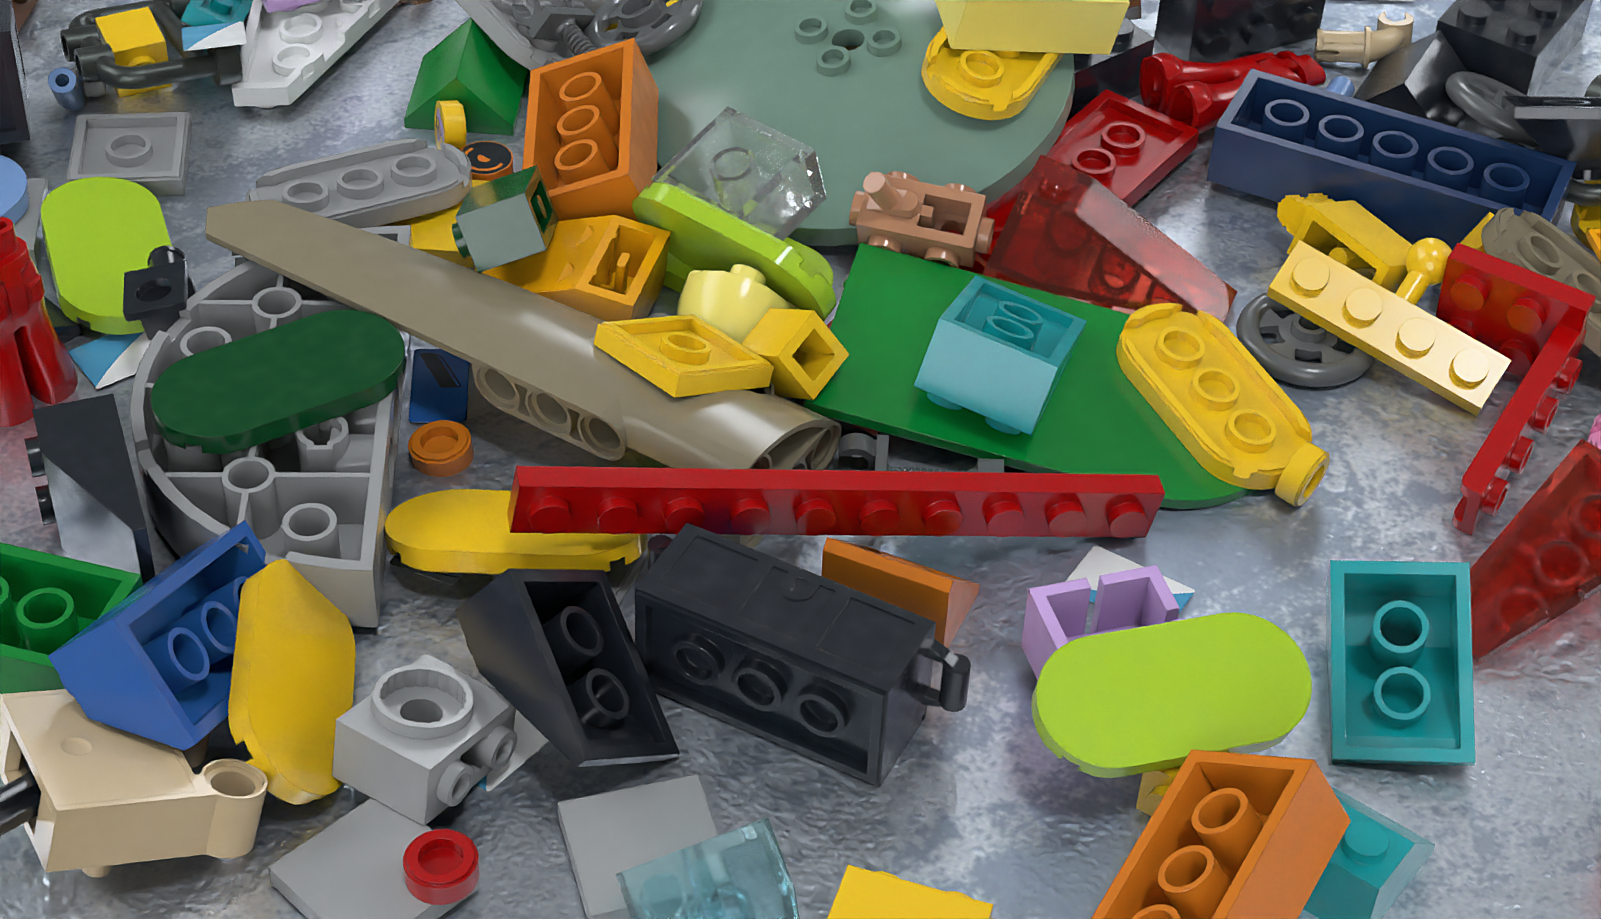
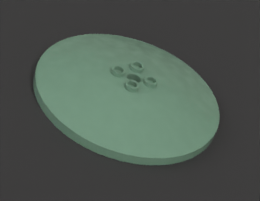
M703 0V7L698 19L682 37L668 47L644 57L659 89L657 173L664 183L678 187L733 216L767 227L803 245H857L856 226L849 225L850 209L855 192L857 190L865 192L863 181L871 171L881 172L886 175L892 171L905 172L915 176L920 182L943 187L949 183L966 185L975 190L977 194L986 195V205L1001 197L1021 182L1050 151L1065 126L1072 107L1075 89L1074 53H1065L1032 100L1019 114L1000 120H982L962 115L943 105L929 92L922 79L921 68L928 45L943 27L935 0ZM858 46V48L850 51L844 47Z

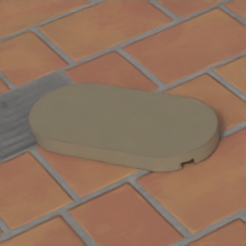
M1502 208L1482 229V243L1486 253L1595 295L1596 300L1589 312L1585 326L1587 332L1583 344L1601 358V263L1540 215L1524 210L1517 216L1514 214V208Z

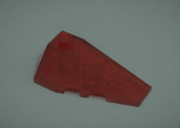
M1042 154L1024 183L983 272L988 277L1056 295L1091 301L1093 305L1108 309L1116 306L1137 311L1142 307L1152 304L1174 303L1183 305L1182 312L1196 315L1199 309L1213 315L1222 323L1238 292L1095 178Z
M1584 439L1577 443L1470 569L1473 660L1479 664L1601 591V449Z

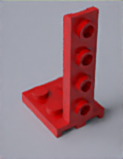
M1457 243L1448 256L1435 317L1511 359L1506 372L1524 378L1462 477L1460 491L1463 497L1454 510L1452 523L1456 529L1472 536L1485 513L1495 517L1500 510L1510 486V482L1506 481L1509 473L1513 472L1520 475L1523 472L1534 448L1535 440L1531 439L1534 432L1545 434L1549 429L1559 405V400L1555 399L1557 394L1568 395L1573 389L1583 365V361L1577 359V355L1583 346L1587 332L1585 326L1589 312L1594 306L1596 296L1461 243Z

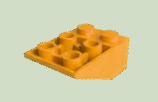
M617 215L558 221L547 250L481 273L519 286L607 322L643 319L648 317L664 285L671 231Z

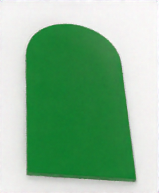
M859 244L848 279L843 283L844 290L830 327L831 332L850 355L814 400L805 399V408L825 417L976 458L1004 459V465L1032 473L1159 475L1165 491L1160 507L1176 509L1208 508L1235 501L1254 490L1229 484L1206 471L1122 372L1117 361L1116 348L1119 336L1131 314L872 245ZM975 275L1087 321L1045 412L1031 435L1024 432L1014 435L996 430L986 423V416L964 407L960 410H952L939 406L927 397L928 392L914 386L939 318Z

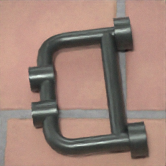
M147 0L94 9L76 16L70 22L68 29L60 31L61 44L66 61L68 63L75 62L77 74L81 82L100 79L112 87L140 89L210 76L213 77L217 86L235 84L242 81V64L236 45L207 48V53L204 49L183 51L181 28L191 25L181 21V18L191 0ZM149 7L159 29L182 59L142 66H119L115 63L110 44H101L95 18Z

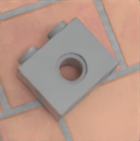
M425 653L410 665L400 666L384 673L375 682L372 694L336 720L332 776L425 826L448 806L458 805L468 794L470 788L492 770H500L506 765L517 744V734L514 732L516 708L495 688Z

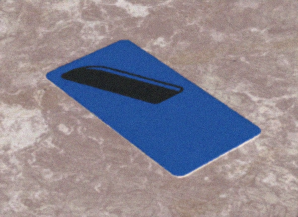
M442 349L414 350L409 422L429 423L438 420H449L458 423L465 422L467 420L470 362Z

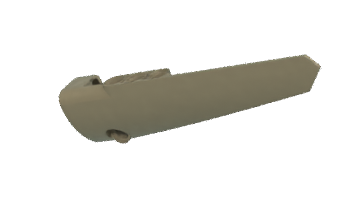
M273 199L243 201L207 207L205 228L207 240L356 310L377 315L390 322L395 328L472 363L476 387L490 404L601 458L610 461L619 460L630 449H633L671 468L825 470L837 452L842 432L841 425L834 420L774 394V384L771 380L769 387L726 390L711 394L674 398L593 344L598 324L607 321L405 244ZM717 534L752 549H755L767 536Z

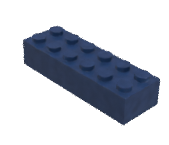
M1251 68L1216 125L1206 180L1226 186L1236 192H1247L1279 203L1285 198V195H1300V197L1305 199L1308 197V194L1323 193V195H1328V199L1332 198L1335 202L1354 200L1408 242L1416 243L1424 238H1437L1444 241L1453 250L1456 244L1461 243L1489 212L1495 215L1502 208H1514V214L1517 216L1524 210L1530 213L1533 212L1557 227L1577 162Z

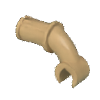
M1384 11L1378 16L1377 31H1371V26H1365L1364 31L1317 29L1314 60L1317 63H1362V68H1368L1369 63L1378 61L1387 54L1411 44L1414 18L1405 12L1404 20L1393 22L1386 18V12Z

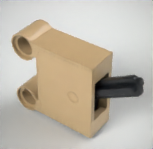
M66 689L0 694V776L4 783V786L0 787V836L23 824L46 873L81 869L90 877L100 878L108 875L112 865L204 854L216 858L231 859L244 856L252 850L256 840L268 781L266 775L259 768L238 759L211 761L203 767L200 774H194L191 768H195L203 762L211 731L196 745L184 751L89 719L75 697L68 693Z

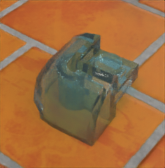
M769 817L615 874L631 919H800L795 888Z

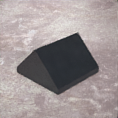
M1441 30L1379 59L1352 98L1460 128L1467 114L1449 98L1446 92V82L1452 74L1468 71Z

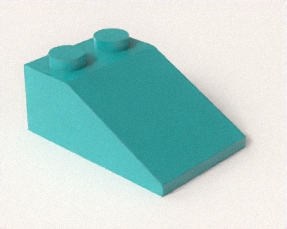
M975 275L939 318L914 386L928 392L927 397L939 406L952 410H960L964 407L986 416V423L996 430L1014 435L1020 432L1031 435L1045 412L1087 321Z
M1330 560L1326 581V650L1331 762L1474 766L1476 758L1470 562Z

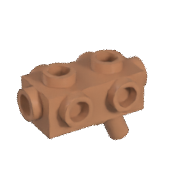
M871 171L863 181L865 192L857 190L854 194L849 215V225L856 226L858 244L864 243L898 253L923 257L924 260L954 268H959V265L973 268L976 253L988 254L994 233L995 219L986 218V195L977 194L975 190L966 185L949 183L943 187L920 182L915 176L905 172L892 171L886 175L881 172ZM947 230H955V231H958L961 235H959V234H954V233H949V232H945V231H947Z

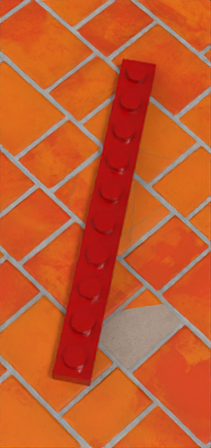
M516 466L507 516L510 533L677 535L684 525L689 523L715 534L746 536L863 535L1129 538L1147 536L1165 496V491L1159 475Z

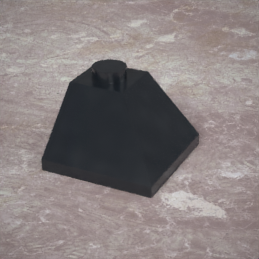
M1502 96V108L1546 154L1577 162L1572 179L1601 180V97Z

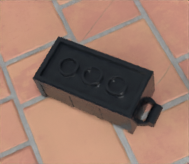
M689 523L684 525L674 539L666 535H656L649 539L647 543L648 572L635 586V646L655 692L878 786L882 785L924 721L927 706L942 707L949 712H958L965 708L971 662L966 656L954 654L934 639L936 622ZM933 660L943 664L940 690L930 687Z

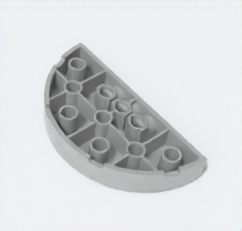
M411 225L361 228V230L413 247ZM248 260L206 284L187 299V308L179 311L180 318L167 332L160 330L157 332L139 363L132 385L130 417L140 479L148 510L160 533L180 557L246 520L266 551L264 562L266 566L272 561L287 559L308 582L348 617L351 626L379 627L387 552L385 521L391 512L406 366L404 375L402 372L397 378L398 386L381 401L237 452L226 454L202 453L201 446L185 443L186 449H183L168 442L161 436L155 426L151 406L153 385L158 377L177 361L321 312L356 310L254 261ZM397 329L404 341L407 365L410 334ZM235 544L237 548L248 554L249 545Z

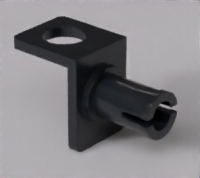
M157 247L148 256V268L124 273V317L128 322L141 320L149 340H152L159 330L167 332L180 318L179 311L187 308V299L197 292L187 266V260H184L185 254L177 247Z

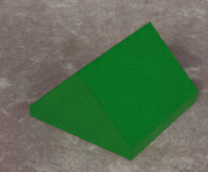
M469 18L423 56L404 117V127L434 130L436 102L458 100L462 104L465 113L466 133L514 136L530 70L508 56L472 18Z

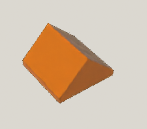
M827 537L823 548L822 577L936 622L934 639L946 648H949L980 588V584L859 543Z

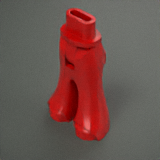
M1288 50L1278 52L1276 55L1273 52H1265L1214 63L1185 61L1170 53L1163 52L1142 59L1139 87L1144 106L1198 129L1200 135L1216 127L1251 68L1314 87L1324 85L1326 74L1322 66L1308 54L1297 56Z
M0 217V428L13 427L34 417L32 409H35L31 395L44 403L56 405L72 395L78 385V375L67 348L58 337L45 306L43 297L45 290L42 276L39 274L30 256L26 241L16 236L13 221L5 217Z

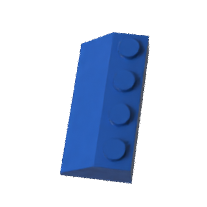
M246 520L179 558L47 656L59 673L63 686L68 693L75 697L89 719L185 751L196 745L228 716L241 590L247 578L266 567L264 564L266 551ZM235 544L248 545V554L237 548Z

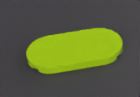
M114 177L82 178L55 188L42 202L41 228L57 299L62 312L76 323L77 317L90 322L91 330L105 334L124 335L144 332L141 320L128 322L124 317V273L148 268L147 259L150 252L160 246H172L158 199L145 187L129 180Z
M653 182L649 188L647 184L638 197L633 200L632 208L638 221L671 231L668 252L690 267L700 271L730 272L732 266L737 264L750 266L765 276V286L787 302L797 306L800 310H814L823 322L835 308L836 296L828 280L821 272L819 274L817 271L810 277L800 268L805 259L800 256L801 254L782 240L668 183Z
M1226 612L1096 634L1070 641L1057 649L1044 664L1032 695L1031 708L1033 721L1041 740L1060 760L1064 756L1071 763L1079 765L1077 770L1094 777L1118 778L1182 766L1191 749L1249 754L1276 746L1288 736L1304 717L1311 700L1312 678L1309 665L1301 649L1280 627L1255 615Z

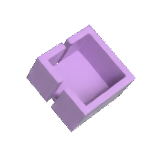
M1153 565L1099 575L1091 633L1084 634L1091 586L1087 578L1029 588L1021 646L1037 681L1049 657L1057 649L1070 641L1096 634L1185 619H1178L1180 608L1158 566Z

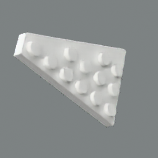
M253 0L245 31L247 44L242 45L240 52L242 81L232 85L235 107L256 106L266 109L276 106H290L400 0H321L302 5L293 11H275L271 13L267 12L261 0Z

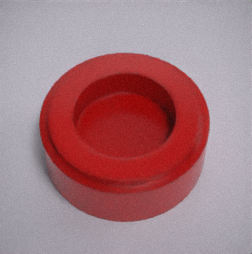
M449 829L428 831L416 837L404 852L405 884L409 892L422 902L433 905L455 903L468 896L478 883L480 875L478 850L469 837L458 831Z

